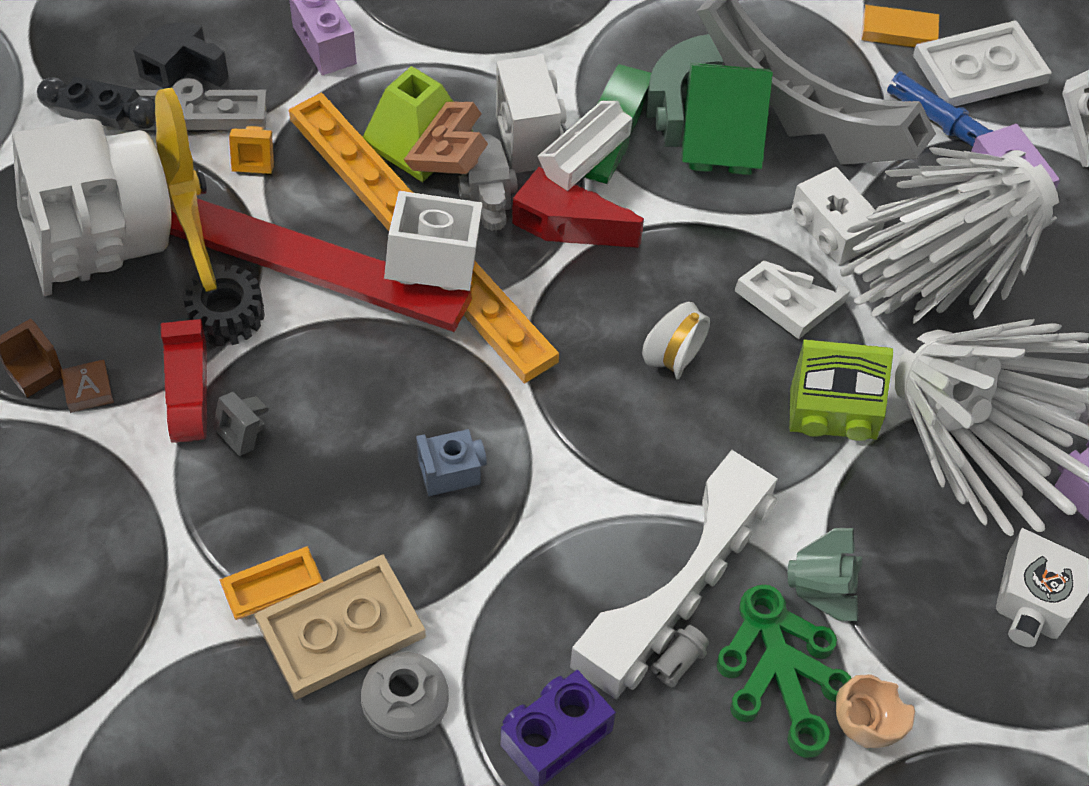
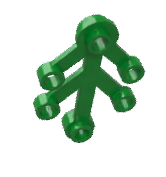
M757 585L748 589L741 598L739 611L744 622L730 645L724 647L719 652L716 663L717 670L726 678L739 677L746 666V652L761 632L766 651L744 689H740L734 694L730 705L731 713L734 718L741 722L753 721L758 716L761 708V697L775 675L792 723L787 736L788 744L797 755L813 758L820 755L825 749L830 732L828 725L821 717L810 714L796 672L821 685L823 695L833 702H836L838 691L829 685V681L838 680L844 685L851 679V676L842 669H832L786 644L781 629L806 641L807 651L813 657L825 659L833 653L837 644V637L830 628L825 626L817 627L788 611L784 597L776 588L770 585ZM758 605L765 606L769 609L770 614H761L754 607ZM821 637L826 639L829 646L819 647L815 644L814 638ZM734 657L739 661L740 665L730 667L725 664L723 659ZM748 700L753 704L754 709L744 711L738 706L737 702ZM808 734L813 737L815 744L807 746L800 742L798 736Z

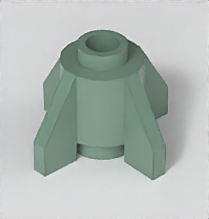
M854 528L832 529L800 549L796 560H789L788 563L789 587L796 588L798 597L838 621H857L859 618L857 596L846 595L857 592L858 572L862 567L861 556H846L845 554L854 553L855 551Z

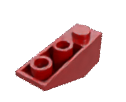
M541 167L535 170L513 197L512 224L545 241L638 248L641 244L644 224L643 217L628 208H622L602 198L594 191L586 190L576 184L566 191L547 178L544 169Z

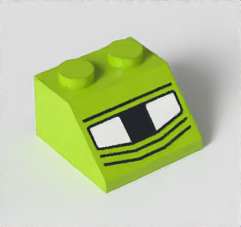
M804 340L790 387V432H800L813 437L822 435L842 436L855 441L877 440L886 414L893 348Z

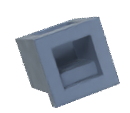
M469 429L427 439L425 434L416 436L418 462L428 496L480 484V467L487 465L486 454L481 439L472 441Z

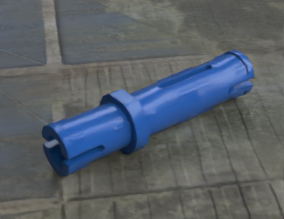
M902 71L898 72L891 80L896 85L889 84L887 88L889 94L896 96L902 101H920L928 118L943 128V133L948 136H956L972 147L976 137L993 132V130L988 129L968 116V110L963 107H954L906 76Z

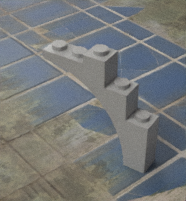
M706 0L697 10L725 65L770 69L773 72L769 106H773L787 135L791 137L824 133L841 165L917 159L936 135L920 101L893 102L865 97L839 88L807 71L786 56L761 32L746 14L738 0Z

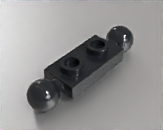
M75 76L68 86L59 78L49 77L42 80L37 87V97L40 103L47 108L56 109L63 117L76 120L96 119L103 126L123 130L129 119L133 125L141 129H149L156 125L155 100L149 97H140L136 89Z

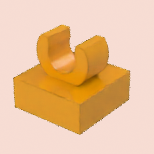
M247 126L246 129L232 128L229 135L232 171L272 174L274 167L272 131L264 130V127Z

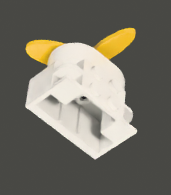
M172 87L158 90L156 93L157 149L149 134L142 130L106 137L101 122L96 119H81L12 133L17 207L44 296L52 295V282H65L79 277L81 282L90 280V274L109 272L122 267L124 260L164 251L169 242L171 210L177 215L186 234L194 262L206 292L217 290L216 280L204 244L197 204V195L207 193L206 181L201 169L193 170V158L189 148L182 106Z

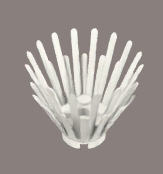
M1035 319L954 334L938 329L924 333L917 339L925 344L919 347L916 353L906 349L901 356L895 371V391L897 396L906 400L907 404L904 405L911 411L941 487L945 486L944 472L958 501L962 504L969 501L979 520L986 526L987 516L967 483V479L1001 529L1007 535L1013 536L1014 530L1012 525L953 439V435L1029 525L1038 532L1045 530L1043 521L1022 498V488L974 436L975 434L1059 509L1068 515L1075 514L1077 508L1074 503L1044 478L1050 475V467L1004 430L1089 483L1088 466L1034 433L1036 432L1063 447H1069L1073 444V438L1052 425L1089 440V425L1016 395L1019 394L1073 412L1082 413L1086 410V404L1089 405V391L1003 369L1077 379L1087 378L1089 376V364L1026 357L1024 355L1025 352L1089 353V343L1077 342L1078 340L1089 338V333L1043 334L1056 332L1062 326L1054 323L1030 326Z

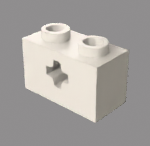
M837 167L797 185L791 208L795 220L801 226H805L816 239L820 249L824 253L829 254L838 266L878 246L877 244L860 253L852 249L870 235L883 230L885 222L857 233L847 232L851 226L867 221L866 217L872 215L876 210Z

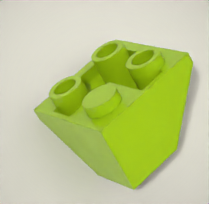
M411 66L385 89L363 138L377 154L423 182L433 172L412 171L404 161V158L444 104L454 101L442 84Z

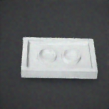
M1017 21L917 44L913 53L915 60L937 95L954 107L1047 84L1052 74Z

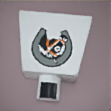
M1022 528L1007 555L996 610L1000 614L1014 620L1008 632L1010 639L1021 646L1033 647L1040 633L1052 639H1058L1088 596L1089 559Z

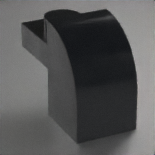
M176 22L158 27L150 32L133 49L139 77L164 89L173 88V85L182 80L188 73L218 87H221L229 79L224 50L213 43L205 42L202 26L194 23Z

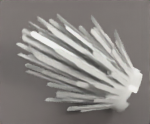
M930 147L929 149L935 155L954 158H938L936 161L942 166H918V169L885 171L890 177L913 176L912 180L897 183V187L903 189L955 182L963 183L927 195L877 207L876 212L866 217L867 221L848 228L847 232L857 233L898 217L902 221L870 235L866 240L852 248L860 253L903 233L841 268L840 274L842 277L849 276L855 272L858 275L863 274L862 278L865 282H870L883 274L882 277L870 284L871 290L855 298L854 303L857 305L864 304L867 301L873 303L882 297L892 296L873 310L871 316L876 317L883 312L885 314L892 313L921 291L924 298L915 307V310L920 311L914 315V324L942 299L944 300L938 305L936 311L938 313L944 312L1004 246L1006 248L969 298V305L975 304L990 284L973 311L974 320L980 315L1015 261L1001 291L1002 300H1005L1020 269L1023 275L1026 274L1042 230L1057 219L1056 216L1052 217L1053 206L1059 203V198L1055 185L1045 168L1041 164L1033 167L1022 158L1026 155V152L1020 150H1013L999 157L970 151L963 152Z

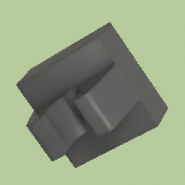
M230 392L218 398L213 428L239 456L254 450L257 433L265 427V423L259 416L267 413L269 408L257 396L241 400L234 392Z

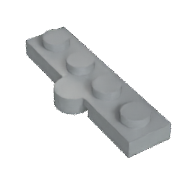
M190 78L182 79L173 85V89L182 106L187 130H232V128L246 129L247 126L264 127V130H266L268 104L266 90H209L204 93L202 84ZM158 90L136 91L140 97H149L155 100ZM129 119L123 130H156V125L149 129H141L133 125ZM106 126L107 130H121Z

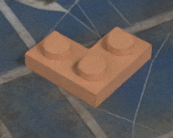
M446 102L404 158V161L412 171L467 174L469 170L475 167L479 156L488 145L480 132H471L472 126L482 113L474 102Z

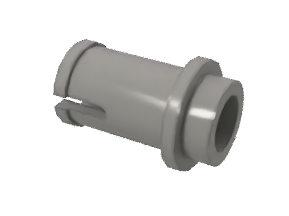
M688 625L684 630L678 629L675 632L676 640L657 662L653 663L650 667L653 674H657L660 671L661 673L657 675V678L671 688L677 685L678 680L697 658L704 659L707 655L708 639L701 631L691 625Z

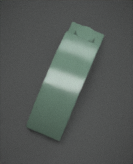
M709 34L687 39L670 48L657 61L651 73L646 118H656V130L663 131L665 147H680L684 124L682 100L687 96L690 62L723 65V59Z

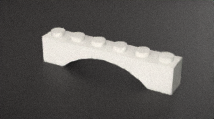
M731 450L706 482L702 500L703 534L697 549L687 565L667 585L649 597L623 608L601 612L572 647L570 668L574 671L578 669L587 680L616 700L626 687L634 690L648 670V666L645 663L654 651L659 655L662 654L675 635V630L672 628L680 617L688 620L692 616L702 599L698 594L708 583L713 587L719 581L728 563L725 562V559L732 550L738 554L745 547L753 532L749 529L756 519L763 522L769 516L777 502V498L772 496L777 478Z

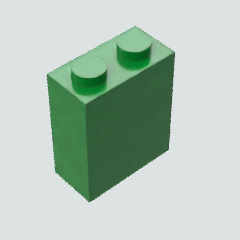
M690 62L681 160L682 162L689 163V169L712 171L713 165L729 166L728 172L735 174H752V168L762 169L773 72L770 69Z

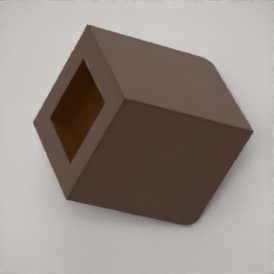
M32 318L0 335V360L2 365L26 398L62 378L60 370L62 367L55 348Z

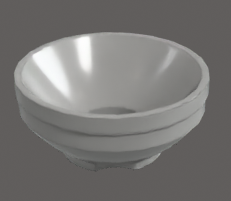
M411 652L395 653L379 660L368 671L361 690V706L369 724L380 734L398 740L415 739L432 731L442 721L449 703L448 685L438 665L423 655ZM400 674H410L417 679L419 684L417 690L412 695L400 697L393 694L389 689L391 680Z

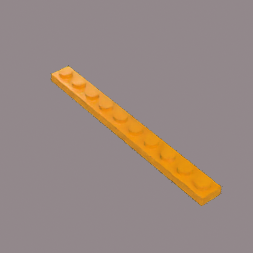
M322 92L290 108L289 116L291 122L389 231L398 192L412 191ZM474 261L470 287L472 300L464 316L525 384L559 363V352L478 263Z

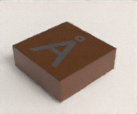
M104 359L60 369L70 413L114 403Z

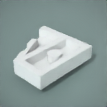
M762 261L738 279L734 291L796 338L800 339L844 304L851 290L841 285H838L836 291L812 284L813 276L801 272H791L782 266Z

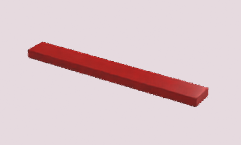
M197 198L204 244L211 249L455 332L472 300L471 291L445 290L439 286L418 283L403 284L397 280L384 279L385 261ZM171 210L170 234L187 240L177 215Z

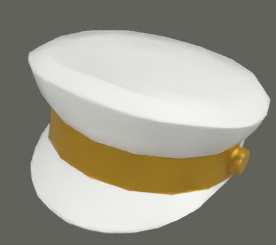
M685 302L672 309L647 335L642 351L645 363L652 367H667L674 371L676 380L679 379L684 368L693 360L705 341L710 327V318L699 312L693 302Z

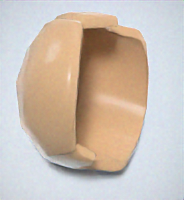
M872 674L854 676L839 689L836 696V716L841 729L851 740L865 748L887 747L901 740L913 729L915 708L912 704H904L898 695L899 686L896 683L881 681Z

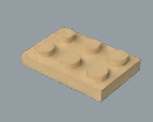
M384 554L254 614L256 623L295 700L426 638L425 628Z

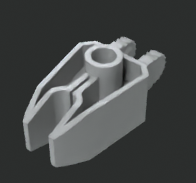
M484 134L482 136L488 145L479 156L475 167L469 170L467 174L458 176V189L461 200L482 202V225L487 230L497 231L505 228V210L511 209V194L518 192L515 170L509 169L500 140L490 134Z

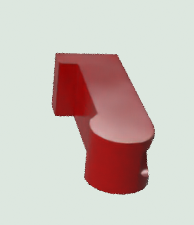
M201 319L161 323V338L164 347L165 399L171 443L206 439L207 342Z

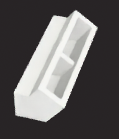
M600 101L537 156L547 178L568 191L630 136L633 118L622 111L618 101Z

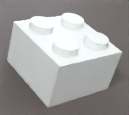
M544 55L496 61V118L510 168L514 169L515 173L534 171L538 167L543 168L537 156L563 134L561 124L567 121L564 100L557 99L556 97L558 86L555 71L548 70Z
M399 191L388 234L384 279L397 280L403 284L418 283L439 286L445 290L460 289L470 291L482 202Z

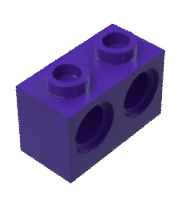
M578 669L565 679L563 676H558L550 681L541 691L539 699L528 707L525 704L516 707L502 722L501 747L534 786L546 784L613 731L616 712ZM568 705H577L585 711V714L580 717H570L564 714L561 709ZM536 733L543 735L548 742L540 747H532L526 744L523 739L529 734Z

